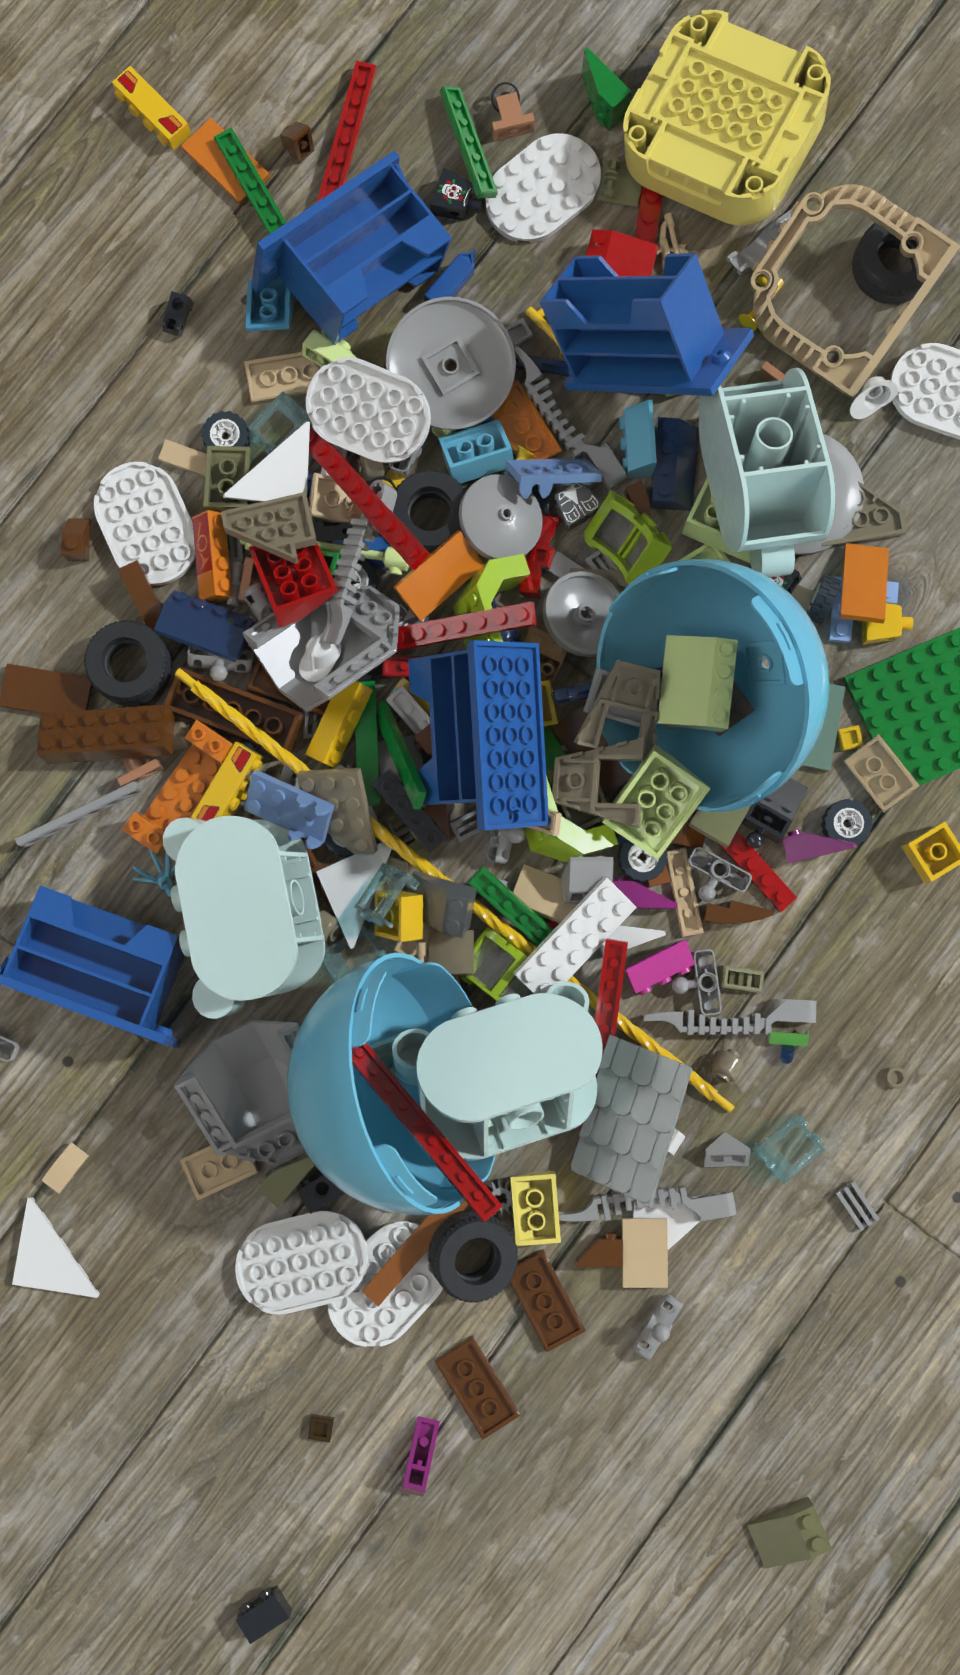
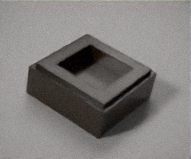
M312 1414L308 1439L330 1443L334 1417Z

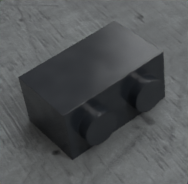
M278 1585L273 1589H265L259 1594L258 1599L253 1602L249 1600L239 1608L236 1622L250 1644L290 1618L292 1608Z

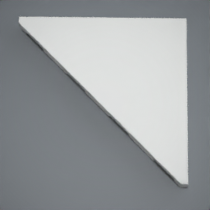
M305 422L225 492L223 498L263 502L306 492L307 495L310 422Z
M383 842L377 844L378 850L375 854H355L316 872L350 949L355 946L392 850Z
M28 1197L12 1285L98 1298L100 1293L90 1282L88 1275L81 1265L76 1262L65 1242L58 1236L51 1222L35 1203V1199Z
M654 1198L655 1207L643 1204V1208H638L634 1200L633 1218H667L668 1250L700 1222L695 1221L693 1211L683 1203L677 1204L678 1209L672 1210V1207L669 1205V1199H665L666 1207L660 1208L657 1198Z

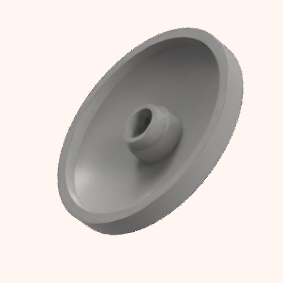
M489 475L476 481L463 495L459 506V523L462 533L470 546L480 555L492 560L518 554H527L539 540L542 531V513L533 493L527 499L521 496L519 483L515 478L506 475Z
M579 571L564 575L553 584L545 596L543 618L549 634L558 645L572 654L583 657H596L601 631L609 613V607L620 594L619 591L607 579L591 572Z

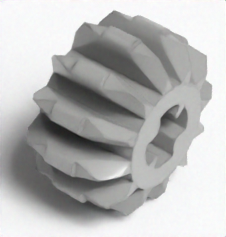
M498 1178L497 1186H495L493 1181L489 1182L492 1190H489L494 1196L504 1193V1197L507 1198L505 1201H500L503 1207L499 1210V1216L503 1218V1210H506L509 1215L512 1214L510 1206L513 1207L511 1188L508 1189L511 1181L507 1180L505 1185H502V1179Z

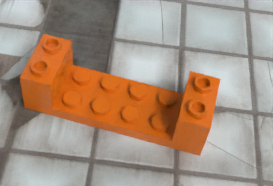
M198 720L195 721L184 737L192 745L144 815L134 811L122 829L148 849L164 857L166 853L163 847L165 829L172 821L178 818H191L234 745Z

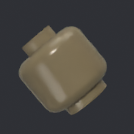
M360 455L359 459H356V472L364 481H370L377 476H384L388 472V463L376 462Z
M185 720L175 722L173 751L189 748L192 745L184 737L193 725Z
M325 910L319 911L325 943L334 941L341 932L340 924L334 915Z
M732 1049L719 1051L710 1067L713 1073L712 1076L725 1084L734 1082L743 1067V1062L739 1058L740 1055Z

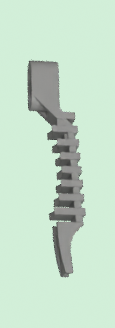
M514 347L515 357L526 372L524 388L527 391L528 398L530 400L533 399V404L536 408L539 407L541 416H545L547 424L552 425L554 434L558 433V439L561 443H565L567 452L571 450L573 458H578L581 455L587 456L590 463L602 473L601 480L608 489L626 479L627 475L606 443L600 447L584 444L583 438L585 436L583 433L574 438L572 437L576 430L574 426L564 430L568 423L566 417L558 421L562 414L560 409L553 413L551 412L556 409L555 405L557 403L553 399L546 404L547 401L552 399V391L549 389L539 395L549 388L548 384L550 382L548 378L533 387L534 384L542 380V373L520 347Z
M382 480L374 481L370 487L393 512L397 499L396 490ZM363 513L360 519L352 518L350 524L354 525V527L347 530L348 538H344L343 544L345 547L340 551L342 556L341 559L337 560V570L334 569L333 572L338 592L325 602L328 618L321 639L323 643L340 644L353 611L343 604L356 605L357 602L356 599L347 595V592L357 593L358 588L350 583L351 581H359L360 577L355 575L354 571L361 572L362 566L357 564L358 560L364 561L366 557L360 552L361 550L369 551L370 546L365 544L364 541L374 542L375 537L372 536V533L376 529Z
M775 999V1007L763 1018H761L759 1013H752L751 1023H749V1017L741 1016L740 1026H738V1018H730L729 1026H727V1019L719 1018L718 1026H716V1017H708L707 1026H705V1015L697 1014V1024L694 1026V1010H686L685 1026H683V1012L642 1015V1021H665L670 1023L677 1032H685L687 1035H693L694 1032L699 1035H705V1032L711 1035H716V1032L727 1035V1032L729 1034H738V1032L740 1034H749V1032L760 1034L761 1030L764 1033H771V1024L774 1021L816 1023L817 1001Z
M670 1185L666 1186L667 1189H663L661 1186L657 1187L654 1198H657L660 1208L666 1207L665 1199H669V1205L672 1207V1210L678 1209L677 1204L683 1203L693 1211L695 1221H706L737 1214L733 1191H720L688 1197L686 1188L683 1185L678 1186V1192ZM616 1191L611 1192V1195H607L605 1192L600 1193V1196H592L590 1202L579 1210L559 1212V1220H600L597 1204H602L604 1218L606 1221H609L611 1216L608 1203H613L614 1212L616 1215H621L620 1202H624L626 1210L631 1211V1201H634V1199L618 1194ZM635 1200L637 1207L643 1208V1204Z

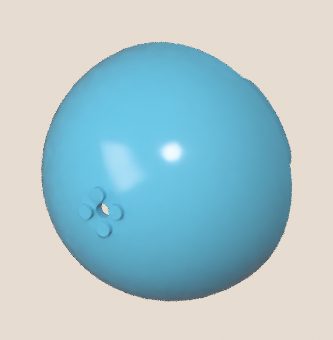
M687 559L652 568L631 582L610 605L609 613L600 635L596 668L611 672L617 660L652 669L663 667L667 635L718 637L738 640L734 681L755 711L720 736L715 731L679 726L672 730L663 724H656V734H658L656 746L673 756L711 787L697 806V810L726 812L755 804L776 791L794 775L806 760L821 733L828 707L830 683L826 654L819 634L806 611L788 591L772 579L751 568L714 559ZM763 658L768 660V669L763 666ZM605 718L602 733L608 746L619 742L638 739L641 727ZM619 761V763L627 772L634 774L642 761Z
M390 953L369 960L343 975L319 997L306 1015L296 1035L288 1065L287 1093L291 1118L297 1136L315 1166L337 1188L354 1199L380 1210L403 1215L443 1214L456 1209L465 1200L352 1065V1048L362 1046L365 1043L368 1045L377 1043L408 1029H422L431 1033L442 1023L451 1020L457 1011L473 1007L459 983L443 966L437 963H423L421 960L408 954ZM397 1079L419 1105L418 1086L406 1084L402 1080ZM495 1155L480 1160L465 1161L484 1182L491 1173Z

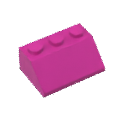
M681 940L624 969V976L633 994L639 992L641 996L651 991L652 985L659 983L661 986L672 980L670 976L676 973L681 976L691 971L690 966L695 963L687 941Z

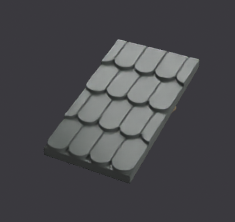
M609 1035L596 1079L597 1097L595 1106L589 1117L583 1122L570 1171L651 1207L692 1068Z

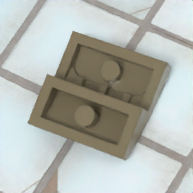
M468 930L463 938L442 932L429 933V962L443 966L451 975L473 976L474 930Z

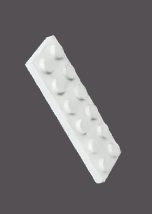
M604 876L513 974L534 994L546 993L556 983L568 981L604 943L606 938L637 907Z

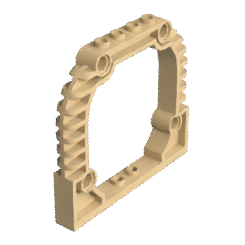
M845 184L830 188L821 195L817 192H811L803 198L801 203L798 201L795 203L790 211L792 214L788 222L784 221L777 231L779 233L775 241L771 240L765 248L766 255L762 260L758 259L753 266L752 271L754 273L751 277V288L754 292V317L762 335L771 344L853 400L955 256L960 245L919 217H913L871 188L862 185ZM811 201H815L819 205L814 211L807 208V204ZM850 209L861 213L901 241V254L907 258H913L917 279L924 283L910 304L904 303L898 312L900 315L898 321L890 323L884 332L887 336L874 355L867 351L856 354H844L843 350L836 345L829 346L825 350L786 325L776 315L771 302L778 289V270L807 227L821 224L832 210ZM908 240H915L917 248L909 249L906 246V242ZM758 278H766L767 284L764 287H758L755 283ZM829 353H836L839 360L836 363H830L827 360V355Z

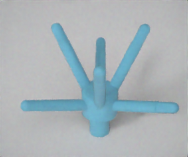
M149 849L159 875L155 877L135 866L133 870L147 878L133 877V881L158 884L161 890L164 889L168 897H170L172 884L174 883L172 877L175 874V866L170 871V856L165 853V872H163L155 853Z

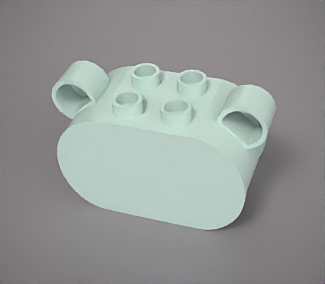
M800 368L788 370L783 380L722 388L720 385L713 396H700L699 435L701 452L722 538L726 547L732 553L749 551L752 569L768 578L791 575L795 565L794 545L826 539L834 518L835 482L832 465L810 385L805 373Z
M222 816L208 821L194 818H178L167 826L163 835V847L167 855L176 861L175 877L177 885L171 889V900L175 910L182 912L185 930H182L179 936L180 947L186 957L191 956L193 968L200 978L194 986L192 1000L197 1011L207 1018L218 1019L238 1013L243 1008L246 1000L282 994L301 987L317 973L324 959L325 938L322 931L306 846L302 838L290 841L287 838L289 830L267 820H252L240 816Z
M566 981L556 983L546 993L532 994L522 998L518 994L503 996L495 1003L494 1007L477 1011L474 1007L461 1009L452 1016L451 1020L442 1023L431 1033L422 1029H408L400 1033L395 1039L392 1053L394 1071L398 1078L406 1084L418 1086L419 1106L464 1160L474 1161L574 1129L581 1125L591 1114L596 1102L597 1080L595 1075L602 1059V1039L597 1024L588 1013V994L576 983Z

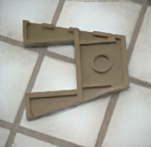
M617 660L578 732L574 743L598 748L608 707L611 705L644 713L638 738L644 737L646 739V757L652 747L657 745L656 721H658L659 713L657 712V699H659L660 671Z
M640 737L628 742H619L616 745L602 746L597 749L595 748V750L556 757L552 790L555 804L640 828V804L597 803L600 760L644 761L646 739Z

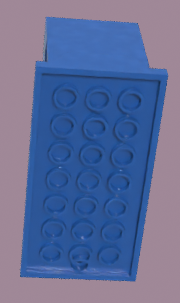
M395 150L257 243L251 282L252 288L258 292L279 277L334 345L358 329L357 318L397 289L406 283L416 288L438 273L452 239L407 183L398 164L400 156Z
M696 253L667 254L663 276L619 277L601 256H575L540 301L569 367V377L564 382L567 390L713 396L754 337L752 328H722Z
M473 640L467 641L468 650L408 659L410 692L428 702L430 708L432 759L418 770V774L427 792L423 805L476 802L478 830L549 825L539 643Z
M40 885L10 957H6L0 966V984L170 1047L178 1048L181 1041L173 1038L171 1029L160 1025L156 1028L185 956L180 947L179 936L148 924L146 926L76 901L71 896Z

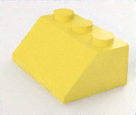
M531 1172L510 1177L516 1245L561 1243L555 1172Z

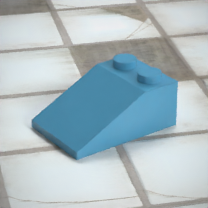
M277 278L256 292L251 286L252 279H248L246 331L289 329L294 313V295L283 281Z

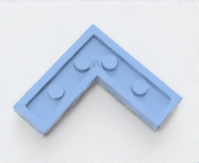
M835 576L834 578L841 580V584L830 610L828 641L850 643L853 620L840 618L842 577ZM887 581L886 603L897 604L899 582Z

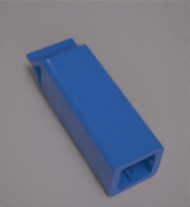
M475 249L472 252L459 253L424 294V302L440 297H455L474 275Z

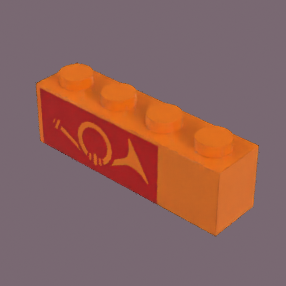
M206 510L192 517L199 599L210 603H219L233 597L227 533H225L221 512Z

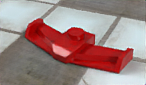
M542 515V531L539 540L524 555L530 575L519 583V593L527 598L541 599V569L550 570L555 549L553 546H548L559 524L563 521L559 516Z

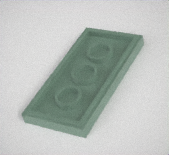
M830 684L828 707L821 733L801 766L828 772L831 770L845 692L844 686Z

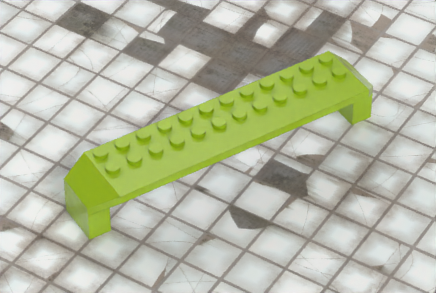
M524 554L489 560L473 575L454 604L455 615L492 609L491 603L497 592L514 589L530 575ZM500 632L463 639L466 650H468L467 641L503 642ZM547 779L548 809L558 812ZM562 816L558 836L523 827L532 852L563 862H568L570 857H586L618 845L614 830L607 825L583 830Z

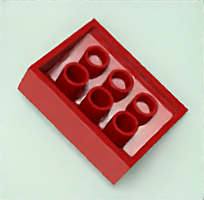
M592 229L586 256H601L619 277L651 276L658 245L612 230Z
M318 542L317 545L296 549L299 562L297 564L256 546L248 547L279 628L300 621L338 592Z

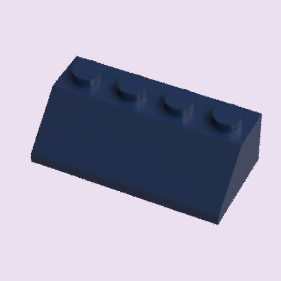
M658 417L655 425L657 463L652 475L650 508L691 511L693 508L698 427L680 418Z
M173 590L165 600L154 631L158 635L236 662L248 645L243 632L254 626L255 619L227 610L225 607L208 603L203 599H197L183 592Z

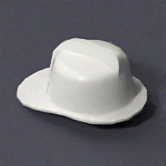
M879 376L867 379L860 388L858 396L851 404L850 415L855 419H863L870 416L896 397L898 392L897 385L893 381L885 380Z
M323 633L312 637L307 642L306 652L299 664V672L302 678L309 682H318L328 676L341 654L340 644L335 645L321 642Z

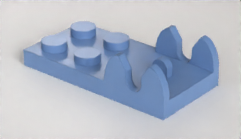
M586 458L506 460L505 474L516 479L519 483V492L524 499H527L532 493V487L535 484L539 485L538 491L541 497L546 498L550 494L553 484L561 483L562 485L570 486L573 483H582L584 485H591L593 482H601L602 473Z
M258 770L252 773L244 806L245 811L289 830L287 838L290 841L298 840L301 837L306 838L305 844L308 849L318 848L325 842L334 809V804Z

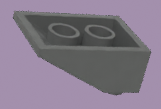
M413 871L409 892L423 895V922L442 933L463 938L470 928L477 888Z

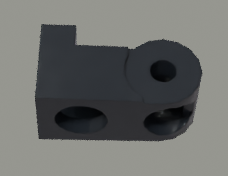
M171 291L163 319V332L178 337L182 336L189 312L192 311L194 305L189 296Z
M314 521L316 540L319 542L333 544V540L347 539L348 534L346 533L348 528H353L352 524L347 522L341 523L338 526H324L323 521Z

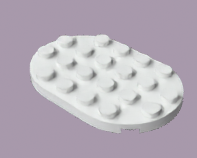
M550 134L535 140L493 175L492 178L498 194L496 198H486L487 216L493 227L501 235L512 241L518 242L519 240L535 243L549 238L587 208L596 197L601 180V168L595 152L583 140L568 134Z
M926 343L907 351L895 365L890 377V381H893L898 388L896 397L892 400L894 406L911 423L960 440V350L944 344Z
M345 357L321 367L312 378L307 390L306 410L314 430L326 441L380 463L403 461L415 454L427 438L431 423L428 401L422 390L404 376L358 358Z
M129 462L114 468L100 482L101 485L94 497V511L117 565L121 568L138 560L152 586L165 585L178 580L190 569L196 558L193 523L178 488L164 470L149 465L146 462Z
M316 1211L312 1214L307 1213L271 1222L251 1232L241 1249H239L235 1265L237 1283L249 1303L254 1304L261 1311L270 1314H288L334 1303L350 1295L361 1283L368 1265V1248L358 1226L348 1217L337 1212Z
M411 1221L392 1222L380 1227L366 1240L368 1265L361 1283L350 1295L337 1302L328 1304L329 1316L334 1327L348 1341L363 1347L390 1344L400 1338L440 1295L443 1288L434 1277L429 1266V1251L423 1255L379 1307L362 1292V1289L420 1225L419 1223Z

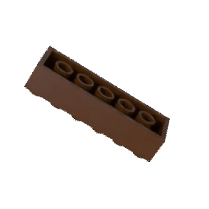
M179 667L194 680L199 681L216 693L227 705L236 709L250 720L254 726L264 731L282 748L291 753L304 719L301 712ZM175 676L164 703L175 715L194 722L198 720L210 728L263 747L242 732L234 723L214 710L207 702L194 694L188 685Z
M167 705L40 714L37 755L48 764L172 756L175 714Z

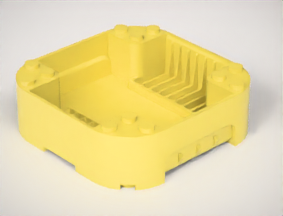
M702 10L700 15L691 18L690 15L684 17L669 33L659 51L656 62L642 87L637 90L625 113L623 123L625 160L631 176L647 189L722 222L732 225H750L762 221L770 216L780 205L824 124L831 77L826 68L825 60L817 51L807 45L803 53L731 24L728 22V13L724 11Z

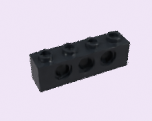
M390 768L372 783L375 789L429 852L447 838V835L423 807L421 809H413L403 783Z
M321 1172V1175L315 1179L310 1176L300 1182L301 1187L297 1190L310 1214L345 1194ZM318 1183H327L329 1191L326 1193L320 1192L317 1187Z

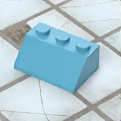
M646 400L625 408L623 416L619 417V429L623 430L624 435L620 439L621 451L625 450V458H622V467L626 471L627 478L652 477L657 463L652 400Z
M499 419L438 438L448 473L460 483L503 471L506 468V460H513L511 445Z

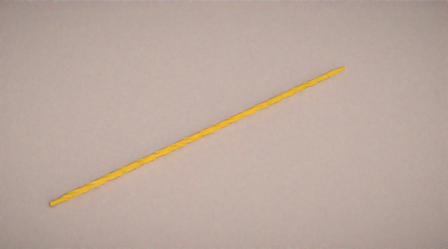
M180 668L175 672L174 675L188 685L194 694L207 702L227 720L234 723L252 740L262 745L265 750L287 765L294 773L297 774L300 771L310 770L292 753L282 748L264 731L254 726L245 716L227 705L221 697L208 687L194 680ZM371 817L375 837L396 851L404 860L424 874L452 881ZM475 899L472 913L477 915L494 931L504 936L526 956H529L537 948ZM572 975L567 982L576 983L581 986L588 994L589 1005L596 1010L598 995ZM618 1012L617 1028L634 1041L640 1043L643 1048L684 1064ZM692 1070L688 1083L693 1085L707 1099L715 1101L730 1113L735 1106L717 1093L718 1090L714 1089L706 1080Z

